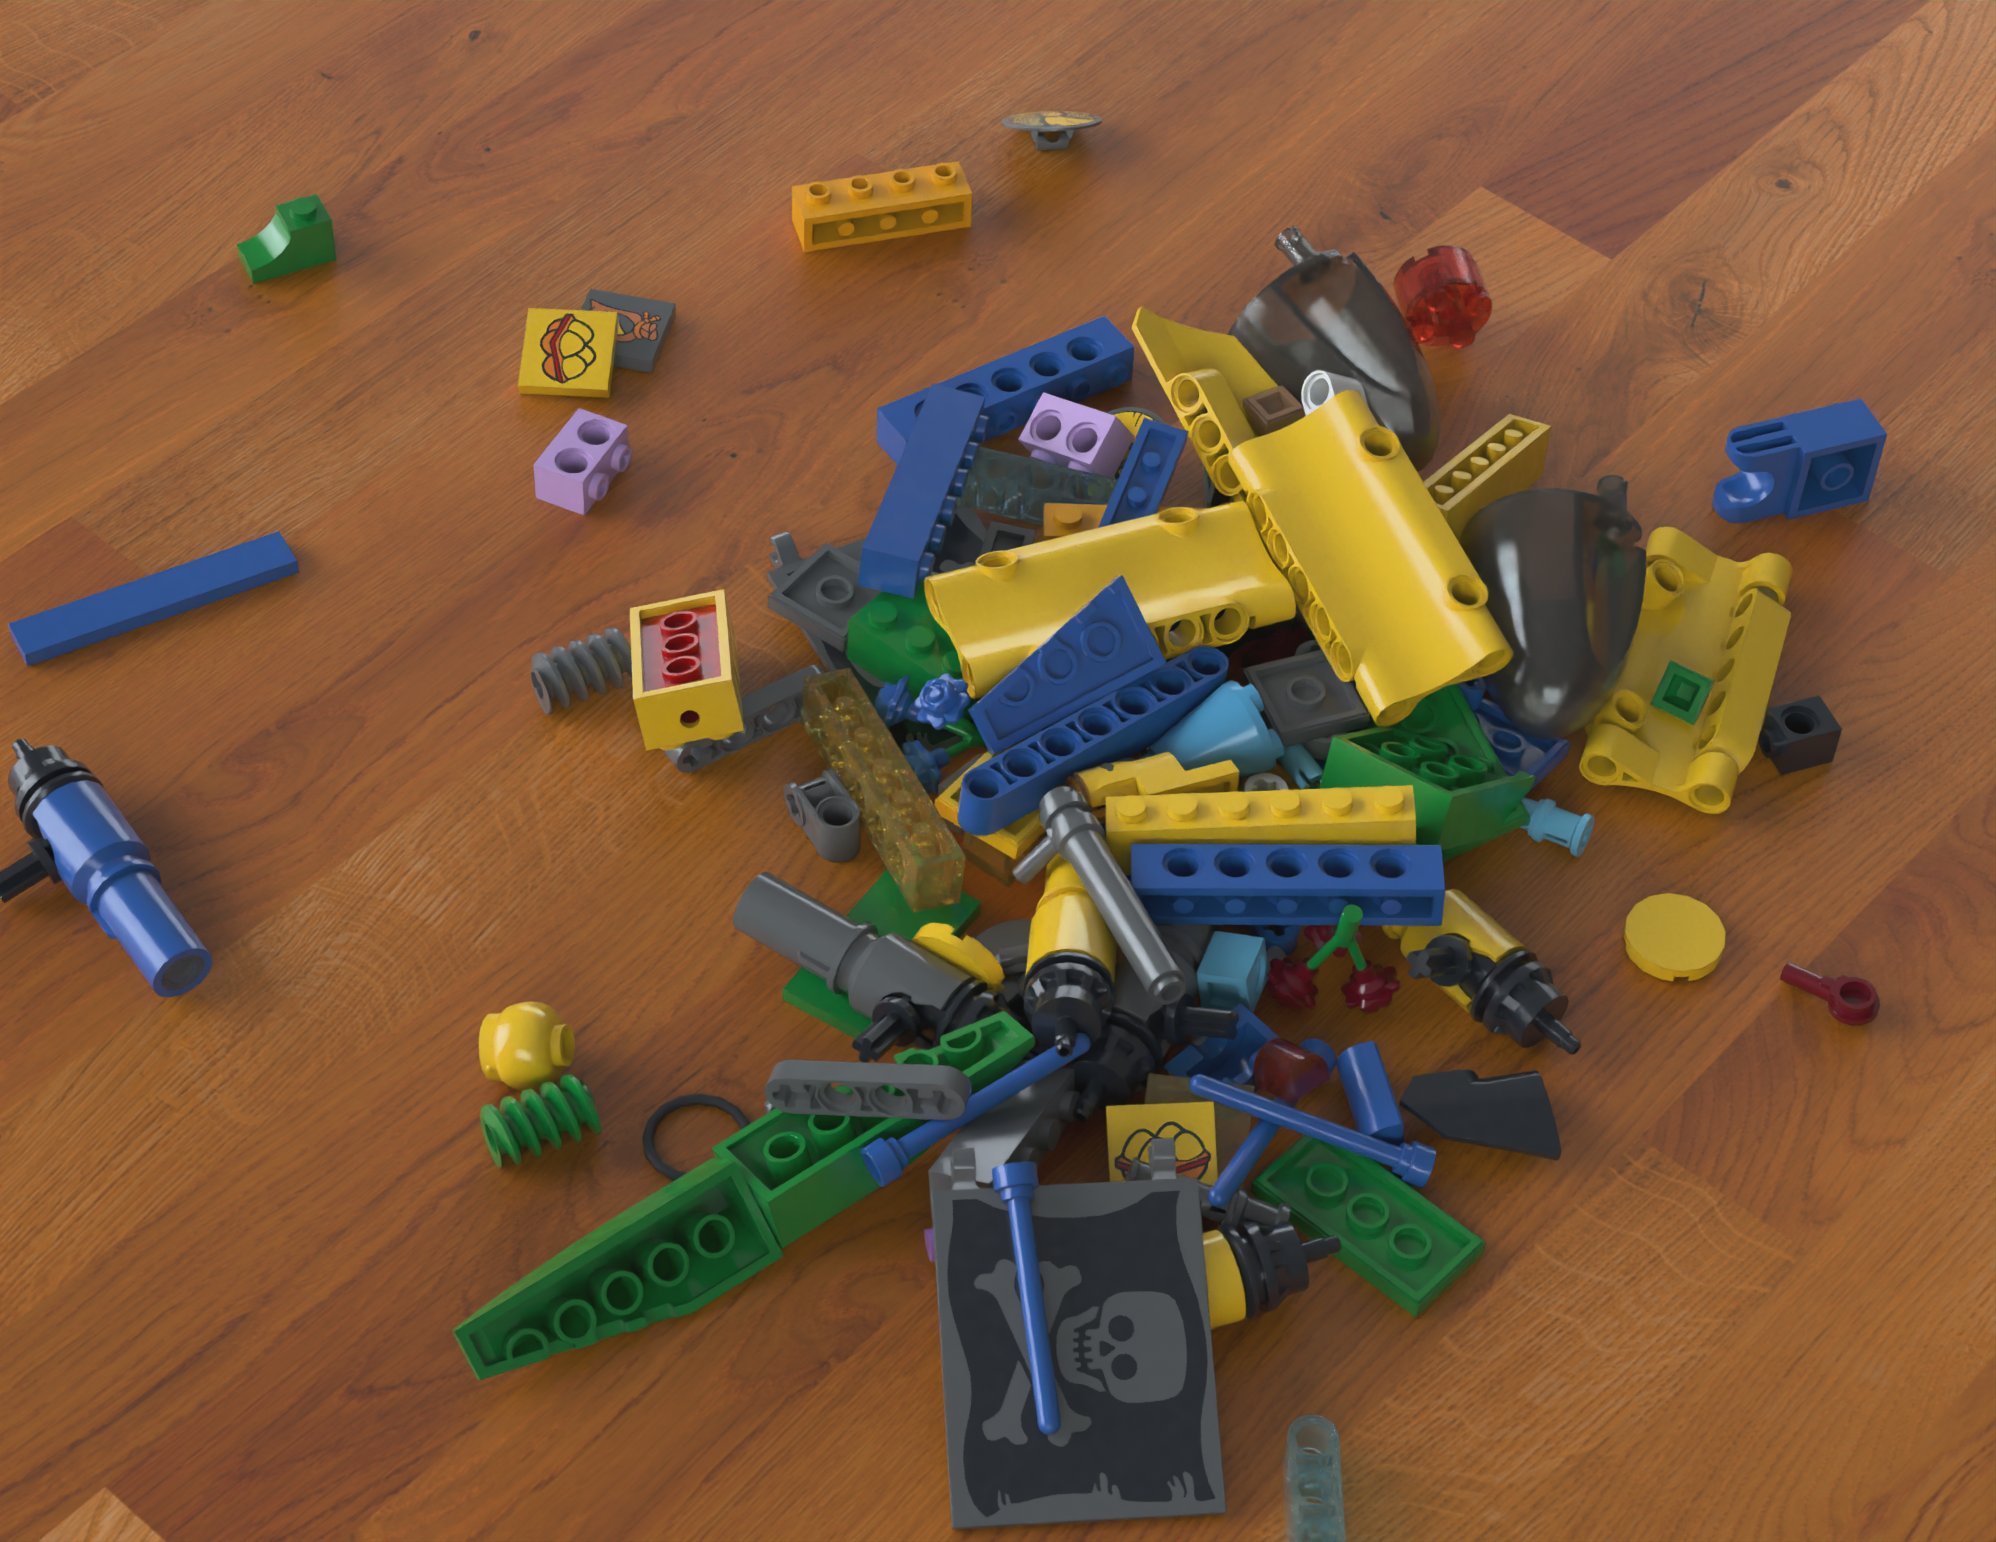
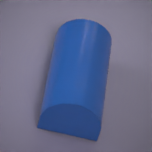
M1369 1041L1346 1049L1337 1058L1336 1068L1357 1131L1400 1146L1404 1142L1403 1120L1377 1044H1374V1041Z

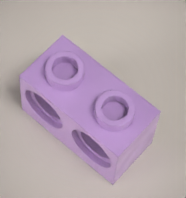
M1043 392L1018 440L1030 451V460L1044 469L1053 471L1058 466L1066 469L1069 475L1082 482L1090 483L1093 478L1110 484L1134 439V435L1114 415Z
M579 408L533 464L536 498L585 516L596 500L600 501L604 498L610 482L618 472L625 471L629 465L632 448L628 446V425Z

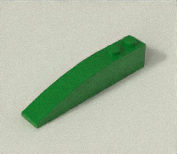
M1002 1011L941 1036V1045L929 1050H915L913 1047L894 1055L895 1064L942 1065L960 1070L969 1078L972 1084V1092L970 1094L972 1096L1009 1074L1034 1047L1036 1041L1034 1035L1009 1014ZM845 1085L834 1088L844 1094H854L853 1090ZM881 1086L885 1092L891 1095L906 1096L902 1090L894 1086ZM775 1108L712 1147L715 1158L736 1161L777 1243L784 1248L880 1187L863 1162L860 1153L862 1148L879 1138H882L884 1141L891 1137L898 1140L932 1119L793 1114ZM933 1145L909 1158V1165Z
M711 1158L585 1235L496 1296L451 1331L476 1378L483 1380L546 1360L551 1355L570 1349L584 1348L624 1332L631 1333L646 1328L649 1324L694 1313L784 1257L736 1161Z

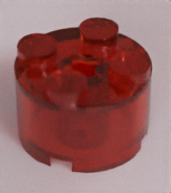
M1441 245L1427 249V256L1415 261L1413 256L1405 261L1394 278L1393 287L1411 340L1417 344L1432 347L1451 345L1454 348L1467 347L1474 342L1475 334L1487 323L1492 311L1491 297L1481 270L1472 255L1461 247Z

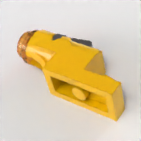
M1165 752L1138 760L1127 757L1116 762L1104 763L1101 767L1098 766L1074 772L1073 776L1067 777L1065 783L1058 784L1056 788L1066 786L1083 794L1092 810V814L1097 817L1100 823H1106V797L1238 792L1240 771L1231 759L1185 771L1170 752Z

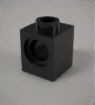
M1820 695L1768 708L1762 730L1759 734V745L1764 756L1770 758L1779 773L1784 775L1833 762L1842 728Z

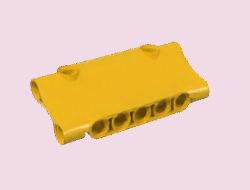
M1358 390L1342 391L1293 424L1267 435L1245 441L1232 450L1228 456V463L1247 495L1246 504L1249 507L1268 555L1290 583L1295 603L1335 674L1343 682L1355 680L1356 690L1377 726L1387 727L1394 725L1410 715L1418 702L1425 696L1449 685L1496 673L1511 661L1514 652L1485 605L1489 594L1487 586L1480 579L1401 446L1399 438L1393 431L1379 426Z
M1242 500L1199 511L1189 507L1169 508L1157 514L1006 551L989 552L978 557L974 566L929 576L924 580V590L929 610L933 618L948 633L957 650L963 680L967 682V692L973 700L982 698L1111 581L1120 575H1123L1165 660L1178 657L1199 646L1214 648L1233 643L1246 633L1248 627L1255 629L1290 620L1296 614L1295 597L1291 585L1268 555L1249 507ZM1226 609L1223 616L1215 620L1217 614L1221 610ZM1181 620L1179 626L1175 630L1169 632L1171 626L1175 622Z
M1666 526L1652 531L1638 575L1625 588V594L1585 718L1584 727L1588 737L1579 769L1588 781L1604 786H1629L1656 791L1675 798L1702 813L1719 814L1728 809L1738 775L1749 764L1756 749L1791 618V612L1783 607L1793 571L1790 562L1785 557L1774 553H1763L1749 561L1736 562L1716 555L1676 528ZM1670 660L1715 681L1695 725L1650 705Z

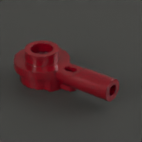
M1787 962L1781 972L1780 980L1827 1001L1829 1012L1841 1023L1851 1026H1862L1872 1022L1878 1015L1880 1009L1879 996L1876 994L1874 986L1867 980L1857 977L1849 978L1845 975L1838 977L1836 980L1829 976L1821 977L1791 962Z

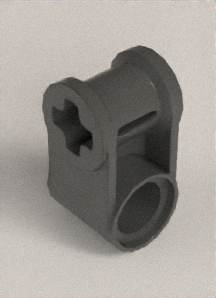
M828 768L823 770L821 777L800 785L794 782L786 784L783 793L787 809L793 821L803 829L818 854L830 862H845L856 857L861 846L860 808L845 789L838 773L834 769Z

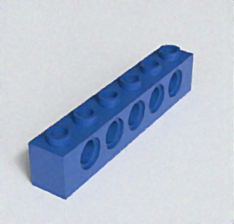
M1102 316L936 385L985 396L983 415L990 417L986 441L1027 424L1043 392L1079 403L1089 397L1132 380L1135 346L1106 316ZM930 387L877 408L876 442L897 465Z
M1131 844L1130 884L1154 924L1338 925L1344 907L1356 905L1363 912L1360 925L1442 926L1445 881L1441 845Z

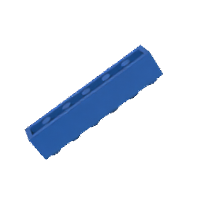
M931 384L862 547L857 585L914 599L920 581H924L926 577L931 576L935 561V554H932V552L940 553L945 539L946 526L943 524H952L958 498L956 497L962 498L967 484L968 470L974 469L979 451V443L983 444L986 439L990 417L983 415L985 396Z

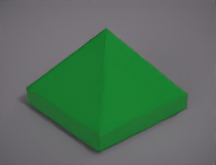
M1670 660L1650 705L1695 725L1715 681Z

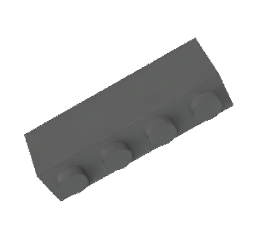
M1022 1059L1012 1069V1071L1029 1062L1030 1060ZM1066 1067L1057 1069L964 1125L929 1170L930 1201L931 1191L950 1190L953 1187L950 1156H952V1149L954 1148L975 1149L976 1185L979 1188H994L992 1169L999 1165L1013 1162H1034L1038 1170V1166L1046 1154L1056 1148L1059 1137L1067 1125L1076 1120L1073 1112L1077 1107L1076 1102L1080 1097V1093L1075 1091L1074 1069Z

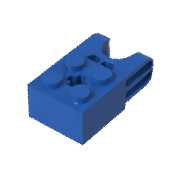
M1861 398L1734 428L1729 432L1724 450L1730 460L1741 471L1717 483L1712 499V507L1721 518L1729 523H1744L1782 513L1789 520L1869 501L1887 433Z

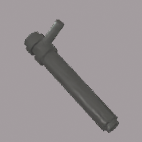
M1061 786L1049 791L1039 803V820L1048 835L1012 870L1014 876L1026 885L1058 853L1061 858L1070 861L1149 997L1161 1004H1171L1179 1000L1186 991V975L1104 841L1105 831L1097 817L1092 814L1088 802L1083 794L1074 791L1070 787Z

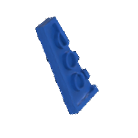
M1123 575L1117 576L968 710L990 754L1000 752L1167 664Z

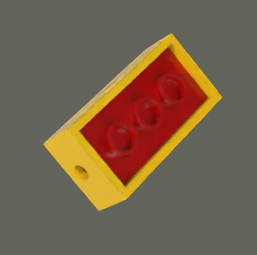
M721 589L630 608L633 701L646 751L657 748L673 750L687 742L706 738L721 740L730 737L735 732L744 731L737 642L725 590Z

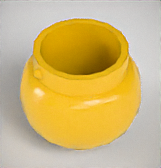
M532 1001L517 1003L508 1006L502 1013L487 1014L482 1022L479 1035V1058L483 1073L491 1082L503 1081L512 1089L520 1091L525 1089L540 1090L544 1082L550 1081L555 1083L564 1072L565 1066H570L573 1062L575 1054L573 1030L569 1024H564L561 1016L549 1005Z

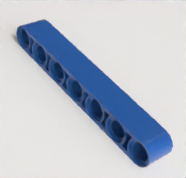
M1208 646L1193 648L1167 662V664L973 768L962 779L957 813L958 824L963 830L973 835L987 836L1038 809L1041 799L1054 788L1061 786L1075 788V782L1072 779L1074 772L1098 766L1101 767L1104 763H1112L1123 758H1129L1151 746L1216 689L1226 683L1229 667L1228 658L1216 648Z

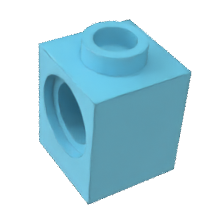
M1221 931L1214 932L1196 973L1202 1008L1231 1011L1238 1004L1242 1003L1252 1013L1254 1012L1268 979L1267 973L1269 972L1264 938Z

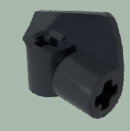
M1468 1069L1413 1076L1400 1099V1106L1424 1122L1443 1139L1519 1152L1551 1160H1558L1561 1156L1562 1150L1550 1100L1543 1079L1537 1070L1480 1079L1474 1071Z

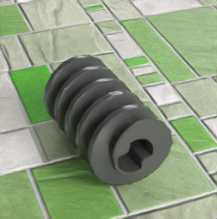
M610 627L604 630L602 637L597 633L587 635L585 643L579 639L570 641L567 650L562 646H555L551 648L549 656L543 652L534 654L531 659V680L536 698L544 713H552V698L554 697L557 698L563 708L570 707L569 692L571 691L576 693L581 702L587 701L588 685H592L599 695L606 694L605 679L607 678L611 680L616 689L623 688V673L627 672L632 679L631 646L618 629Z

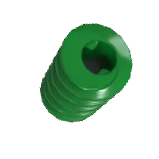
M566 1074L561 1077L559 1088L550 1081L542 1083L540 1096L533 1089L523 1090L520 1094V1104L511 1096L502 1098L500 1112L493 1104H485L480 1109L481 1130L489 1152L499 1169L502 1168L501 1155L506 1153L516 1165L522 1164L521 1147L527 1146L536 1158L541 1157V1140L547 1138L555 1150L562 1149L561 1132L567 1131L576 1143L581 1142L582 1124L586 1123L596 1136L602 1132L600 1116L592 1093L583 1080L579 1082L572 1074Z

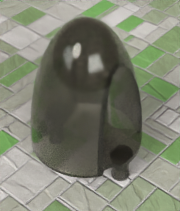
M1292 226L1291 229L1289 227L1278 235L1274 245L1291 262L1293 267L1278 276L1253 298L1238 316L1227 335H1234L1278 386L1283 385L1302 405L1301 392L1306 378L1314 371H1326L1359 381L1364 389L1368 407L1379 426L1386 427L1396 434L1417 473L1430 463L1438 448L1441 432L1440 409L1429 367L1408 323L1386 289L1358 254L1353 252L1343 258L1336 249L1326 252L1317 251L1297 226Z
M1608 475L1599 479L1597 482L1598 495L1571 489L1545 488L1522 491L1502 497L1486 505L1473 515L1465 525L1460 536L1461 547L1480 579L1487 586L1489 594L1485 605L1514 652L1513 658L1504 668L1481 678L1492 700L1502 714L1517 729L1534 738L1560 740L1574 735L1592 722L1605 707L1616 689L1633 648L1644 595L1646 550L1635 545L1642 537V528L1630 512L1627 511L1628 482L1618 475Z

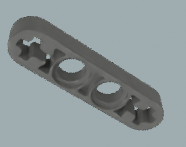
M811 665L741 698L744 731L735 732L730 737L721 740L706 738L687 742L679 748L664 750V753L682 773L696 771L823 710L836 696L837 684L821 666Z
M810 1060L780 1061L775 1064L765 1086V1096L769 1103L787 1113L952 1120L960 1117L965 1111L972 1092V1084L969 1078L962 1071L949 1066ZM830 1084H843L852 1089L854 1094L841 1093ZM881 1086H894L902 1090L906 1096L891 1095L885 1092Z

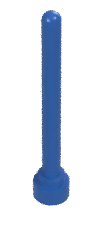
M1076 1033V1044L1071 1056L1060 1057L1056 1053V1046L973 1094L969 1097L963 1114L956 1119L930 1120L898 1140L893 1137L886 1141L882 1138L875 1140L860 1150L867 1170L881 1187L888 1185L903 1175L902 1169L909 1165V1158L1087 1052L1090 1048L1089 1037L1084 1033Z
M1310 1038L1302 1041L1290 1058L1291 1076L1274 1098V1101L1294 1108L1308 1087L1324 1083L1336 1066L1337 1059L1332 1048L1318 1039ZM1263 1119L1258 1121L1210 1189L1208 1200L1212 1206L1220 1208L1229 1202L1281 1126Z
M1203 1074L1194 1075L1189 1081L1191 1092L1197 1096L1392 1167V1173L1398 1174L1399 1178L1409 1185L1420 1189L1423 1188L1433 1170L1436 1149L1425 1144L1413 1141L1410 1145L1402 1142L1400 1146H1396Z
M1013 1162L999 1165L992 1169L994 1192L1001 1194L1002 1203L1008 1204L1038 1426L1044 1434L1053 1435L1059 1431L1061 1419L1030 1200L1035 1198L1034 1189L1039 1187L1037 1168L1034 1162Z

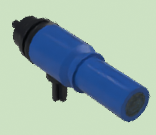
M17 739L13 743L12 748L16 753L18 761L10 770L8 784L16 797L14 803L16 815L23 822L25 831L33 837V839L27 842L32 852L0 871V899L2 902L6 903L46 877H49L54 885L63 881L73 897L81 904L88 906L89 912L94 916L108 938L117 939L155 993L169 998L192 990L209 973L212 957L160 885V872L150 862V853L147 846L104 789L103 783L83 762L72 760L61 747L50 745L35 749L29 745L26 739Z

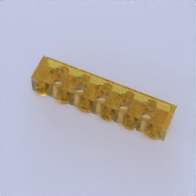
M846 668L804 677L800 722L827 768H832L838 773L845 789L860 808V823L911 910L917 912L960 902L966 856L851 669Z

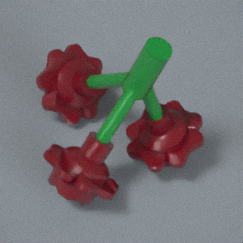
M1356 905L1344 907L1338 925H1308L1305 927L1304 936L1314 942L1317 951L1311 959L1306 957L1298 964H1295L1289 958L1280 960L1274 957L1270 961L1271 970L1267 973L1271 996L1279 1000L1283 1007L1290 1008L1294 1006L1297 1009H1302L1303 1007L1312 1009L1316 1006L1315 995L1318 994V989L1313 984L1312 979L1319 973L1318 966L1332 953L1334 956L1341 958L1349 951L1354 962L1352 967L1353 973L1349 976L1350 982L1343 984L1340 989L1343 995L1346 996L1345 1004L1347 1008L1359 1007L1363 1012L1375 1013L1380 1008L1390 1005L1393 1001V993L1400 990L1401 983L1396 978L1397 970L1394 966L1383 968L1379 963L1372 965L1370 960L1364 959L1358 946L1363 940L1361 932L1358 931V929L1363 927V925H1360L1363 912Z

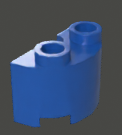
M1242 1003L1231 1010L1237 1011L1239 1015V1021L1236 1025L1238 1033L1234 1040L1208 1037L1199 1046L1193 1047L1190 1044L1163 1066L1167 1074L1198 1102H1210L1211 1100L1191 1092L1189 1081L1194 1075L1203 1074L1255 1094L1260 1088L1266 1090L1275 1085L1284 1072L1285 1066L1279 1061L1284 1041ZM1214 1102V1114H1217L1223 1121H1230L1241 1112Z

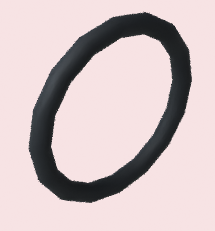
M706 1094L679 1096L661 1105L648 1119L642 1136L646 1158L657 1172L675 1181L687 1172L677 1171L665 1164L656 1153L653 1137L657 1125L667 1114L681 1107L706 1105L717 1107L731 1115L741 1130L748 1126L750 1122L739 1107L721 1097Z

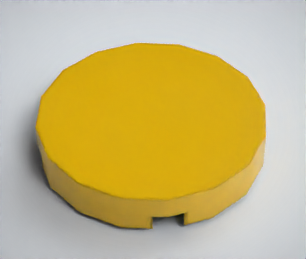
M1672 893L1649 896L1635 904L1626 917L1623 938L1626 942L1625 950L1629 958L1642 971L1661 980L1674 981L1675 977H1688L1687 981L1698 980L1714 971L1722 959L1725 949L1726 931L1719 916L1706 904L1689 896Z
M929 923L921 927L911 940L974 976L976 980L987 982V990L994 989L1000 993L1004 991L1005 985L1001 983L1005 976L1001 965L993 954L975 938L966 935L961 940L951 935L955 930L952 926Z

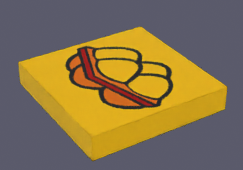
M528 308L518 380L520 394L609 398L619 325L618 313Z
M1214 1101L1106 1106L1109 1182L1125 1181L1134 1157L1149 1163L1148 1147L1151 1146L1152 1139L1174 1138L1176 1154L1175 1172L1190 1178H1198V1181L1212 1186L1218 1179Z

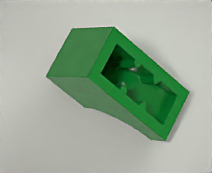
M317 194L299 197L292 201L275 205L276 213L271 222L254 237L237 244L238 258L253 284L336 260L332 219Z

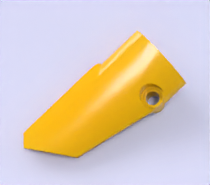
M1141 306L1137 310L1132 330L1185 431H1188V436L1207 473L1220 493L1225 496H1232L1234 502L1242 500L1246 503L1247 495L1228 463V456L1232 450L1245 441L1259 437L1243 406V400L1276 388L1278 385L1234 335L1209 332L1185 326L1160 317Z

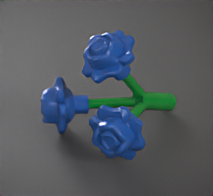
M945 673L940 678L928 680L925 687L922 688L920 696L913 701L912 692L908 689L910 677L905 675L897 684L884 683V688L879 690V694L875 699L874 712L883 720L882 731L887 733L893 725L902 722L906 718L916 723H930L937 730L943 728L963 737V741L946 750L938 748L932 752L925 749L918 740L908 741L903 744L904 756L897 765V768L900 770L901 780L913 791L920 789L925 796L931 793L936 795L938 794L939 781L942 778L940 769L949 765V759L973 746L985 749L987 747L977 727L964 716V708L971 701L970 696L965 693L968 688L966 681L963 679H953L949 673Z

